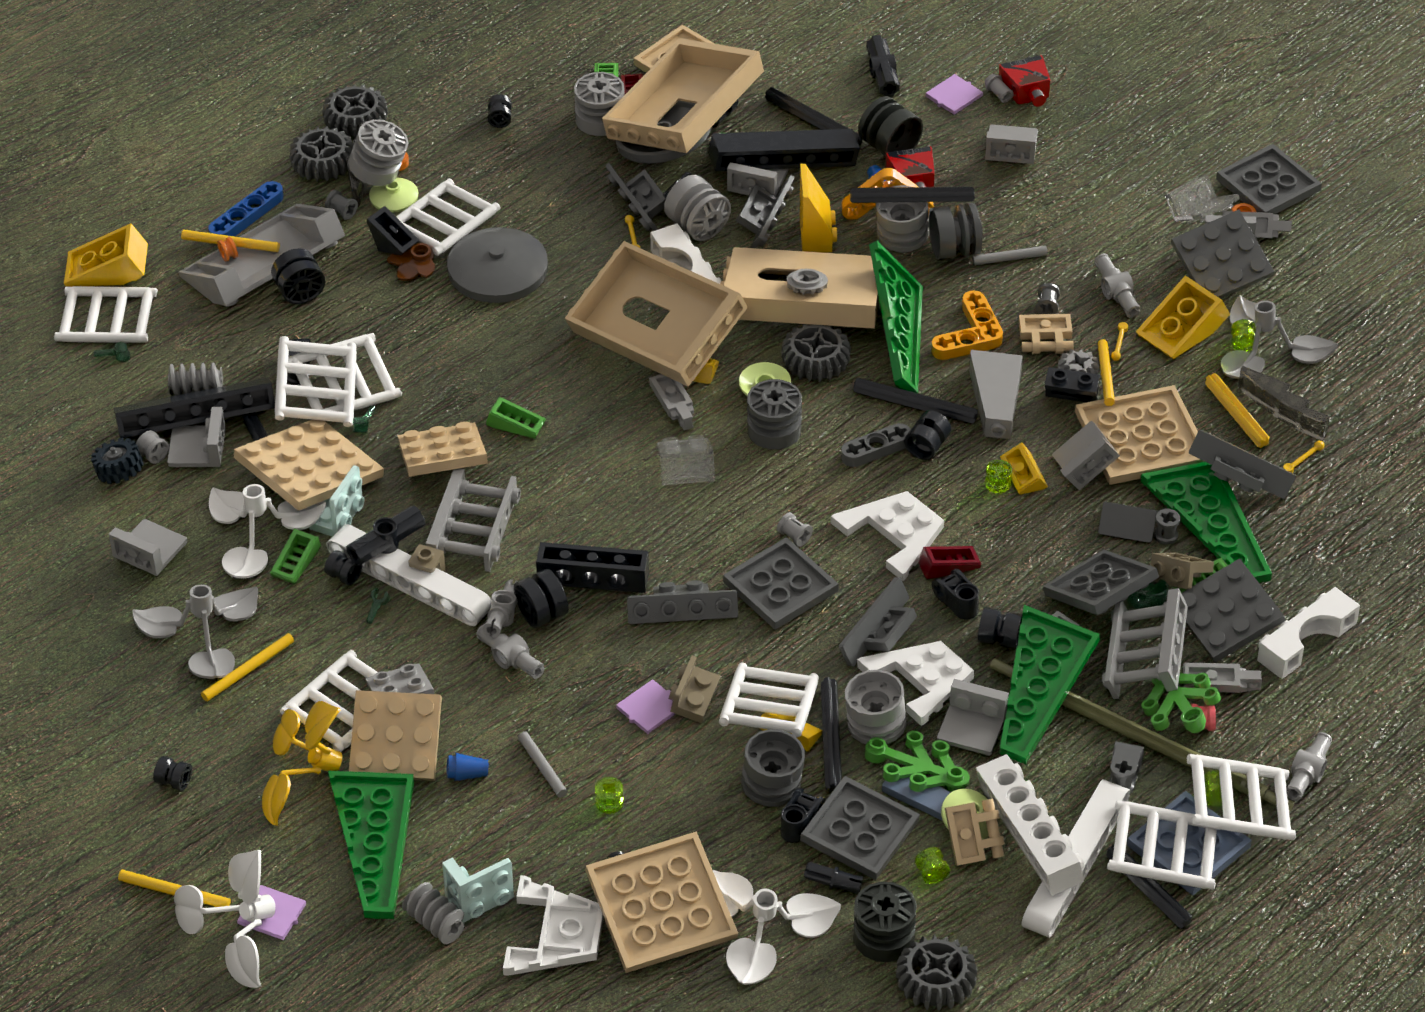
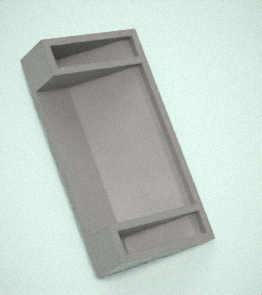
M295 204L240 236L242 238L280 243L279 252L236 247L238 257L235 259L230 257L229 261L225 262L220 255L219 249L178 273L182 279L212 303L228 307L236 304L241 296L272 279V265L284 252L300 248L308 250L313 255L323 248L335 246L338 243L337 240L344 237L345 234L335 209Z

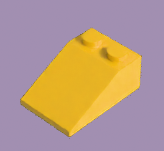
M800 164V231L802 251L832 252V243L837 242V227H832V225H836L835 210H830V200L807 165Z
M130 223L68 251L64 285L66 287L124 285L131 281H137L145 273L148 243Z
M1185 275L1137 329L1136 334L1170 358L1175 359L1212 335L1229 317L1230 313L1222 299Z

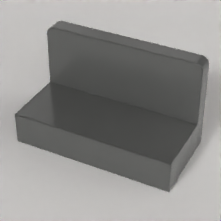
M1105 501L1103 502L1098 532L1103 535L1151 542L1158 510Z

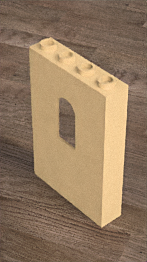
M680 38L602 118L607 138L687 153L764 72L759 51ZM679 100L696 103L676 125L671 127L657 125L659 120Z
M623 241L620 247L615 250L610 260L599 271L590 286L585 289L574 307L569 310L565 320L574 333L689 387L748 307L739 292ZM642 298L670 312L658 328L654 330L626 317L623 313L625 304L631 299Z
M734 247L732 255L727 256L723 281L720 284L739 292L748 308L739 320L875 328L879 297L871 256ZM799 269H814L827 276L828 284L827 288L823 289L821 293L815 292L814 295L810 293L803 295L800 292L794 293L793 290L789 289L787 281L765 280L760 278L758 274L789 275Z

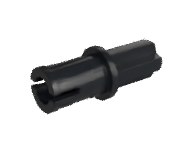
M812 862L806 865L804 871L805 879L828 885L831 890L835 887L855 893L856 895L859 894L864 879L863 876L840 871L839 867L832 869Z

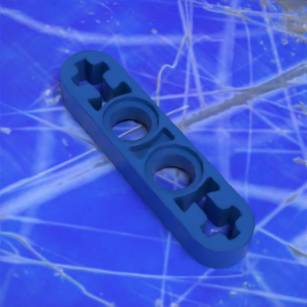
M276 181L264 183L211 222L208 227L209 233L227 236L238 235L283 200L282 185ZM253 204H259V205H260L259 207H256V208H251V207H249L250 205H253ZM235 217H243V219L239 221L232 220Z

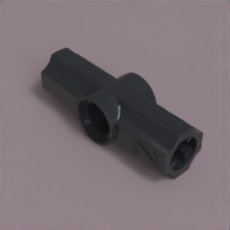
M875 35L866 41L870 74L872 78L876 79L879 93L884 96L893 97L900 91V83L896 74V59L894 54H890L886 39H883L881 35Z
M414 505L392 518L384 517L377 519L373 524V530L348 544L346 551L351 561L357 566L364 564L380 553H392L398 549L399 541L425 526V518Z

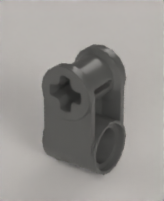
M1116 741L1110 766L1111 775L1109 782L1130 789L1131 794L1135 787L1138 772L1141 769L1144 747Z

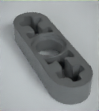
M898 423L848 441L841 448V460L846 466L857 467L906 448L904 444L905 436L911 429L905 424ZM878 442L881 443L883 446L880 448H873L870 446V444Z

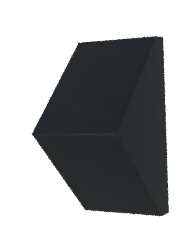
M386 206L367 219L368 227L380 252L401 256L419 242V239Z

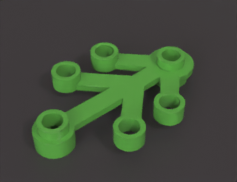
M1180 673L1178 684H1193L1195 688L1178 686V690L1168 691L1166 698L1160 706L1158 700L1166 689L1162 681H1159L1157 678L1152 679L1154 688L1148 698L1142 702L1141 706L1146 716H1152L1151 723L1154 729L1162 731L1169 727L1168 715L1176 703L1182 712L1181 720L1185 729L1191 733H1198L1205 728L1206 718L1202 709L1192 707L1187 698L1203 699L1206 705L1213 706L1220 702L1221 696L1216 687H1210L1211 681L1207 673Z
M918 731L908 732L905 741L906 746L912 750L915 757L889 748L885 740L879 737L871 738L866 743L864 756L869 762L882 763L886 759H890L906 765V767L900 768L894 763L886 764L883 769V778L888 782H896L899 779L910 777L909 788L915 792H922L927 788L944 786L946 790L953 792L958 789H965L969 784V773L961 767L954 765L948 754L949 744L945 741L937 740L933 742L931 751L932 756L939 759L942 767L933 764L922 745L923 735ZM924 774H931L933 777L927 778Z

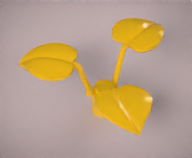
M323 701L316 702L305 722V731L307 733L305 735V743L295 738L300 728L298 713L291 709L284 711L281 723L278 725L273 737V750L275 754L283 756L288 752L291 743L309 751L307 759L311 763L312 768L282 770L279 776L272 775L263 792L262 809L266 819L272 825L278 826L279 815L289 795L291 783L288 775L320 774L321 770H339L342 763V753L324 746L320 741L337 714L341 711L340 708Z

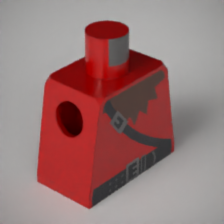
M1042 55L999 64V75L1002 77V81L1013 91L1012 99L1017 104L1032 102L1034 106L1039 107L1046 102L1050 92V76Z
M931 146L886 153L885 168L895 169L918 187H934L935 171Z

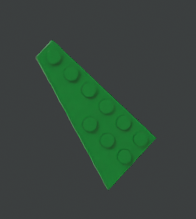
M878 241L869 244L894 383L900 389L918 393L923 286Z
M1201 462L1141 474V482L1168 509L1178 512L1180 521L1218 559L1222 558L1229 565L1240 558L1259 583L1271 581L1272 572L1228 481L1214 475L1215 471L1211 470V464Z
M1024 605L1000 745L1001 755L1007 754L1009 758L1026 765L1099 643L1100 634Z
M328 771L364 918L394 919L414 786V775Z

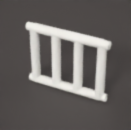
M448 178L396 217L419 239V243L429 245L433 253L439 256L492 217L501 207L496 202L491 204L454 185L453 180ZM448 192L483 211L474 217L438 197ZM430 204L466 224L456 229L421 210ZM413 217L448 235V237L439 242L410 227L405 222Z
M65 287L64 291L67 298L60 330L55 332L54 335L55 341L148 342L146 329L152 299L158 293L157 288ZM77 296L92 297L85 332H70ZM102 297H117L110 332H95ZM142 297L136 332L120 333L127 298Z
M374 333L330 344L347 346L348 343H355L356 348L364 346L385 389L383 392L371 395L356 363L355 385L361 398L354 400V411L402 396L400 388H395L374 344L376 342ZM302 352L288 357L289 363L302 364L316 359L320 366L331 367L326 357L329 355ZM342 356L346 364V356ZM296 374L301 386L313 387L308 375ZM324 376L330 389L342 390L336 377ZM306 397L311 409L343 412L344 400H335L337 405L323 409L318 398Z
M286 336L280 337L275 419L281 421L284 420V417L343 422L344 426L351 427L354 418L356 344L348 343L347 346L289 341V338ZM289 351L346 356L345 368L289 363L288 355ZM287 373L345 378L344 390L288 385ZM286 395L344 400L343 412L286 407Z
M349 650L285 703L279 711L282 715L287 709L296 711L300 717V722L305 725L308 714L300 709L299 706L308 699L315 703L323 701L340 708L341 711L336 717L353 728L354 715L318 690L330 682L355 699L356 690L360 689L339 676L338 673L347 666L366 678L378 672L356 658L357 655L353 650ZM328 728L323 738L333 745L334 750L342 752L351 745L352 729L341 737Z
M739 663L720 714L719 724L721 726L735 724L762 729L783 730L792 733L795 737H800L806 724L819 676L816 673L802 675L747 667L745 663ZM752 678L805 686V689L802 691L744 682V679ZM739 693L800 701V705L781 704L738 696ZM734 708L796 718L793 722L733 713Z
M1187 755V764L1192 766L1196 814L1192 817L1193 825L1283 840H1295L1296 832L1291 830L1286 788L1289 770L1204 755ZM1203 767L1219 770L1223 818L1208 816ZM1231 772L1242 773L1247 776L1251 822L1235 820ZM1258 776L1274 779L1279 827L1263 825Z
M1116 801L1115 807L1119 813L1113 858L1107 864L1108 870L1202 889H1215V879H1212L1216 834L1217 830L1220 829L1193 825L1192 817L1194 814L1128 801ZM1130 814L1147 817L1142 865L1124 862ZM1159 819L1176 822L1171 870L1153 867ZM1188 825L1205 828L1200 876L1182 873Z

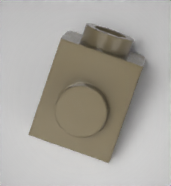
M419 544L408 561L409 567L433 573L437 568L446 573L444 551Z

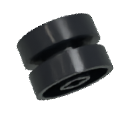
M300 248L288 250L274 261L271 268L272 278L284 299L289 303L303 304L312 301L319 296L325 287V276L308 250Z
M544 569L533 574L532 578L527 577L514 584L513 589L517 597V605L531 627L538 628L549 623L550 619L555 620L568 613L569 606L566 594L558 578L551 570Z

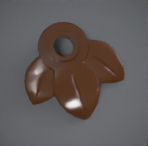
M424 243L415 244L411 250H408L401 256L392 254L387 258L388 263L399 267L397 278L401 281H410L418 275L427 278L435 270L433 262L434 253L430 246Z

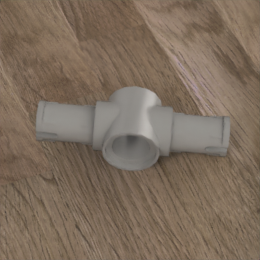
M1106 253L1098 255L1095 258L1094 264L1102 274L1101 288L1104 296L1108 300L1114 299L1116 303H1119L1127 317L1133 318L1137 316L1141 308L1133 297L1134 285L1131 275L1127 271L1121 272L1118 268H1115Z
M511 579L506 581L503 590L495 591L492 594L488 620L483 626V632L488 637L491 632H493L492 638L498 637L502 627L513 623L515 607L518 601L514 594V585H512L513 580Z
M484 624L479 627L477 638L491 647L493 658L501 668L508 669L513 666L516 669H522L533 679H538L542 676L545 670L544 664L530 655L528 645L520 635L512 634L509 637L506 634H499L498 637L492 638L493 632H491L489 637L484 634Z
M1325 732L1317 733L1310 747H1307L1305 751L1298 750L1291 767L1293 778L1287 786V797L1289 799L1299 801L1307 786L1313 782H1320L1327 765L1325 754L1332 744V737Z

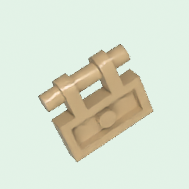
M1070 314L1019 315L1020 339L1031 340V342L1021 343L1022 352H1032V355L1040 354V352L1055 351V354H1062L1064 351L1074 350L1073 341H1063V339H1072L1073 331ZM1042 339H1054V341H1040V340H1042Z
M993 799L982 801L984 810L982 813L976 812L975 802L945 808L956 866L986 860L984 848L991 847L993 858L1004 856L1002 845L1005 842L1004 837L1000 836L997 821L1000 816L999 811L995 810ZM986 821L989 838H981L979 822Z

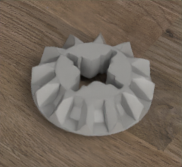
M799 269L787 276V287L793 290L794 293L800 292L803 295L809 293L814 295L815 292L821 293L823 289L827 288L828 284L827 276L814 269Z
M1071 349L1068 354L1062 353L1061 359L1058 360L1059 369L1098 374L1099 372L1098 357H1093L1092 352L1084 353L1082 349L1079 352Z

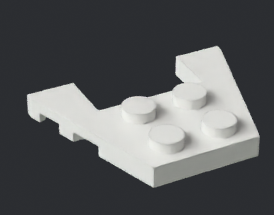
M908 491L831 516V524L846 536L869 523L899 547L901 551L886 560V568L895 576L900 577L902 581L908 577L910 569L919 562L923 547H930L944 528V520Z
M942 641L857 659L858 668L862 672L867 670H883L887 672L897 670L924 694L906 704V712L921 726L929 721L930 714L933 712L937 713L943 708V702L950 697L951 685L954 679L969 683L974 679V670Z
M520 875L517 904L546 906L538 949L507 946L503 975L509 976L597 960L604 919L599 904L573 893L569 895L555 891L554 886L546 883L539 885L531 882L530 877Z

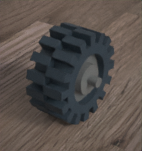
M118 438L117 442L113 439L110 440V444L103 443L101 444L102 448L97 447L95 449L96 453L91 455V461L98 479L103 483L107 481V484H112L113 481L118 484L122 479L127 481L129 476H136V472H140L141 466H143V459L137 444L129 438H126L125 441L123 438Z

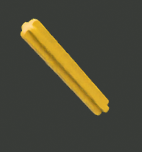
M1216 373L1208 375L1205 382L1206 386L1258 448L1267 446L1270 439L1268 434Z

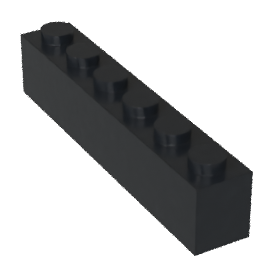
M853 129L712 133L708 153L715 171H727L730 162L764 170L800 168V164H806L808 168L856 166L860 147Z
M263 378L113 409L119 437L127 438L142 435L150 430L157 432L206 422V418L211 416L212 407H222L224 418L275 408V399L271 381L269 378Z

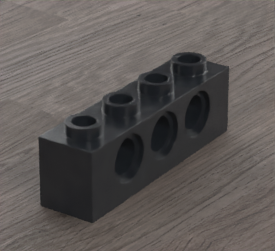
M540 542L536 559L537 573L544 569L551 570L561 585L566 587L646 593L649 577V552Z

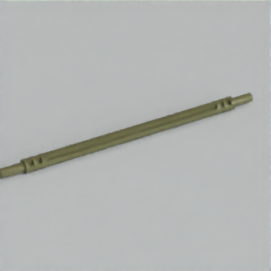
M994 658L990 668L1012 678L1013 666ZM1070 691L1062 703V706L1192 768L1191 764H1187L1188 754L1201 755ZM1203 767L1205 775L1220 781L1218 769ZM1231 772L1232 788L1248 795L1247 776ZM1259 782L1261 802L1267 801L1277 806L1275 792L1270 791L1269 786ZM1288 799V807L1290 812L1294 806V802Z

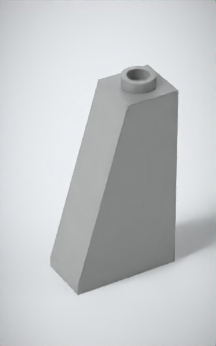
M971 350L969 373L985 437L1011 439L1021 379L1022 355Z

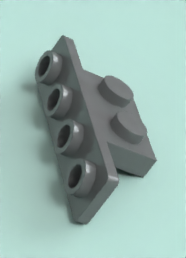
M606 164L605 166L610 172L607 177L615 187L620 185L621 188L617 191L626 202L631 200L628 206L636 216L641 214L642 218L639 221L647 231L651 229L653 231L659 230L651 218L664 209L666 198L647 171L644 169L625 184L611 164Z
M793 175L787 178L776 197L757 184L751 190L736 219V222L756 234L749 248H756L758 245L762 247L769 238L770 234L767 233V230L771 231L776 224L778 218L775 215H779L786 205L783 199L787 200L794 189L791 186L795 178Z
M1203 430L1198 431L1189 449L1190 455L1212 465L1211 470L1215 471L1214 475L1224 481L1232 479L1239 483L1238 487L1250 493H1253L1254 490L1260 492L1261 489H1264L1285 499L1296 478L1295 474Z
M894 577L839 644L841 653L848 666H855L857 659L861 658L867 650L889 652L916 619L917 615L914 608L903 607L908 601L909 595L900 577Z
M698 580L688 581L686 585L664 582L660 583L659 586L653 587L654 595L627 597L629 624L738 617L736 590L709 591L708 583L703 584L702 581Z

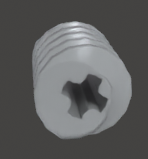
M191 363L189 371H186L183 364H180L178 371H175L173 364L169 366V394H171L172 389L175 396L181 395L182 389L187 394L192 393L193 389L197 392L202 391L203 388L207 390L223 386L222 367H220V370H217L215 363H211L209 370L206 369L204 363H201L199 370H196L194 363Z
M424 882L409 892L402 903V909L415 918L419 924H423V927L431 931V934L439 938L443 944L454 942L459 938L464 929V923L462 922L464 912L461 909H456V905L453 902H448L446 896H440L439 890L433 889L429 882Z

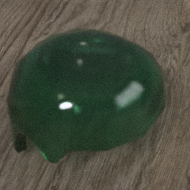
M1160 579L1157 584L1151 582L1146 588L1139 589L1129 595L1126 602L1135 610L1164 605L1168 596L1169 584L1164 579Z

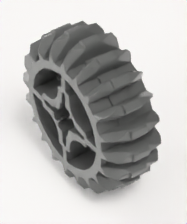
M354 84L353 87L345 85L344 89L336 88L335 93H329V98L325 99L322 113L324 122L330 130L337 128L338 132L345 131L346 136H354L356 139L360 126L365 122L374 119L386 121L388 108L386 100L380 91H374L373 87L366 88L365 85L356 87Z
M326 126L324 129H319L318 127L316 130L308 129L307 133H300L299 137L294 138L293 143L290 144V163L294 172L299 173L300 177L306 176L308 181L311 179H316L317 182L320 179L328 181L329 178L337 180L338 175L345 176L346 171L350 170L348 160L353 148V142L350 136H346L345 131L338 132L337 128L329 130Z
M802 324L800 329L793 327L792 332L787 333L782 343L781 358L783 359L785 369L790 370L791 375L798 374L799 380L808 378L809 382L812 379H818L821 382L823 378H826L830 381L832 375L839 377L840 372L846 370L850 361L851 346L847 335L842 334L841 329L834 330L833 326L814 324L806 326Z
M935 934L931 940H927L922 936L920 943L912 941L909 948H904L902 955L897 960L896 978L900 991H904L906 999L913 998L915 1006L924 1003L926 1010L930 1006H936L937 1010L940 1011L943 1005H946L951 1010L954 1002L962 1005L964 997L969 998L972 989L976 986L977 967L973 954H969L967 946L960 947L958 939L952 943L949 942L947 935L943 940L937 939ZM919 966L921 973L916 975L914 970ZM955 970L960 974L956 979L952 977V972Z

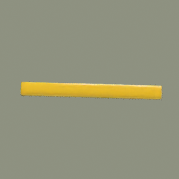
M182 230L181 239L212 244H217L219 240L226 241V238L229 237L227 235ZM230 236L236 247L279 252L280 243Z
M1101 339L1097 344L1104 403L1106 406H1112L1115 403L1108 342Z
M287 633L201 692L202 698L208 702L294 643L292 635Z
M121 870L118 875L119 881L173 896L176 890L182 886L126 870ZM201 891L203 904L214 907L230 906V898Z

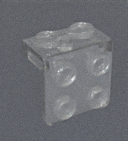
M703 435L689 436L688 440L668 437L662 439V442L657 443L662 486L715 481L713 448L709 439L704 438Z

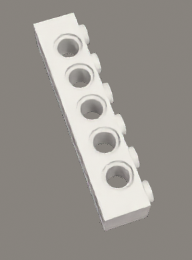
M1006 754L976 767L980 788L988 799H993L995 810L999 811L1000 818L1050 894L1053 896L1084 882L1082 869L1085 868L1081 855L1079 852L1074 853L1072 851V844L1066 834L1061 835L1056 818L1054 816L1049 817L1043 799L1036 798L1035 789L1030 780H1024L1020 765L1018 763L1013 764Z

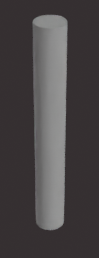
M1046 246L974 255L972 256V262L975 266L1047 256L1048 251Z
M528 732L520 733L518 736L519 741L559 798L564 797L568 792L535 742Z

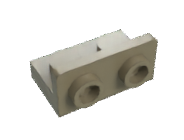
M1176 552L1152 553L1151 566L1157 568L1159 578L1154 581L1183 589H1191L1193 577H1201V573L1213 572L1214 561Z
M692 655L688 664H682L677 677L681 681L679 685L673 684L668 699L673 701L670 712L702 723L721 676L696 667L697 657Z

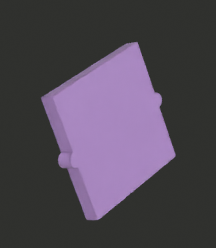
M955 74L926 92L927 98L935 102L938 107H943L953 115L983 96V92L971 85V82H966Z
M653 679L616 704V708L629 718L630 723H635L647 734L676 715L670 712L673 701L668 698L671 691L665 690Z
M260 885L259 895H270L275 902L276 909L273 917L262 919V924L255 926L253 930L284 940L292 926L298 923L297 918L306 906V901ZM241 916L237 920L239 925L245 927L251 923L244 920Z

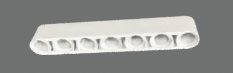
M345 524L326 543V547L330 554L335 550H339L350 559L346 546L366 533L349 524ZM399 549L388 554L380 553L362 564V572L469 626H476L490 610L491 598L485 592L437 568L433 573L409 567L408 561L411 555Z
M1104 779L1100 781L1068 836L1072 844V851L1074 853L1079 852L1085 865V868L1082 869L1083 879L1087 876L1118 821L1119 811H1116V801H1128L1130 796V789ZM1042 881L1024 913L1022 927L1050 938L1082 883L1052 896Z

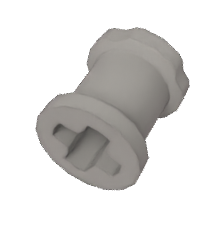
M791 512L786 513L777 525V531L793 539L794 544L799 547L807 543L813 532L812 526L801 523Z

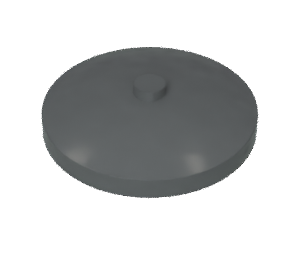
M679 100L659 120L657 125L664 127L676 125L696 103ZM711 128L687 153L615 140L619 153L628 160L638 163H661L682 157L698 148L709 136Z
M506 227L486 228L468 234L453 246L447 260L448 276L452 285L460 293L471 299L489 303L510 302L529 295L543 283L548 272L547 253L544 246L535 237L524 231Z

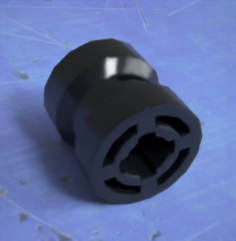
M497 94L489 98L487 118L489 124L495 128H504L511 123L512 101L506 95Z
M335 550L327 558L324 572L332 578L339 577L342 583L351 586L358 580L362 572V565L357 566L351 561V558H347L345 553Z
M162 756L155 766L153 780L157 784H170L173 789L183 791L191 779L192 765L183 761L177 763L171 757Z

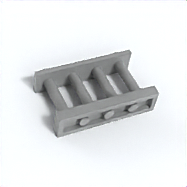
M453 469L427 538L426 546L442 550L444 554L448 551L484 557L485 571L490 572L493 563L499 560L500 543L513 506L518 504L520 500L521 489L517 488L516 477L511 476L507 489L469 483V480H465V469ZM467 494L503 500L500 508L465 503L462 502V497L467 496ZM460 513L496 519L493 527L457 522L454 518L456 515H460ZM453 532L489 537L486 546L448 541L447 537L449 534H453Z
M1179 588L1168 590L1167 602H1164V605L1128 611L1123 601L1115 604V608L1111 612L1112 629L1106 672L1102 674L1103 685L1105 689H1109L1113 699H1119L1120 688L1123 683L1156 678L1162 681L1166 691L1178 690L1188 606ZM1165 616L1161 626L1128 631L1129 622ZM1162 637V642L1156 647L1126 651L1127 642ZM1159 658V664H1156V667L1123 672L1124 663Z

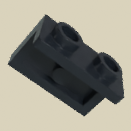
M1048 367L1045 380V396L1086 403L1097 401L1100 375Z

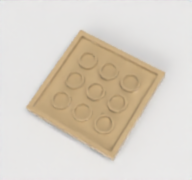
M1175 385L1114 397L1115 403L1112 406H1106L1104 399L1075 406V413L1082 428L1090 421H1093L1120 455L1103 470L1109 485L1141 479V474L1205 462L1189 454V449L1198 431Z
M309 420L234 449V458L298 511L331 498L353 465L359 467L362 485L380 479L384 475V468L328 423L321 420Z
M697 831L586 865L585 871L625 973L738 938V931Z

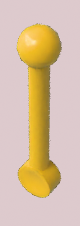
M627 215L625 222L629 227L632 245L641 248L637 244L635 237L634 217Z
M1125 322L1118 324L1119 335L1115 351L1111 353V358L1114 361H1118L1121 358L1120 348L1123 336L1128 331V324Z
M1320 440L1316 441L1314 447L1294 462L1284 464L1283 469L1293 473L1294 468L1317 450H1323L1324 443Z

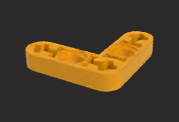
M884 168L858 188H888L900 185L918 186L895 169ZM849 194L842 200V215L846 219H859L874 208L876 203H852ZM928 202V217L930 208H934V202Z
M973 290L963 295L962 310L972 328L935 336L931 343V353L935 358L947 360L969 355L971 350L987 351L1001 346L1003 330L983 293ZM979 317L987 318L988 321L980 322L976 319ZM968 339L973 341V343L963 344L961 341Z

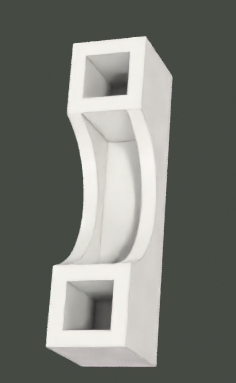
M678 223L650 232L651 252L654 255L716 283H721V279L719 277L716 278L709 262L703 260L699 248L693 246L686 231L683 232Z
M1336 587L1327 593H1322L1314 603L1308 607H1303L1294 618L1289 621L1286 620L1275 632L1265 635L1260 640L1257 661L1281 679L1285 678L1301 666L1304 646L1301 643L1302 639L1313 634L1341 636L1357 624L1360 605Z

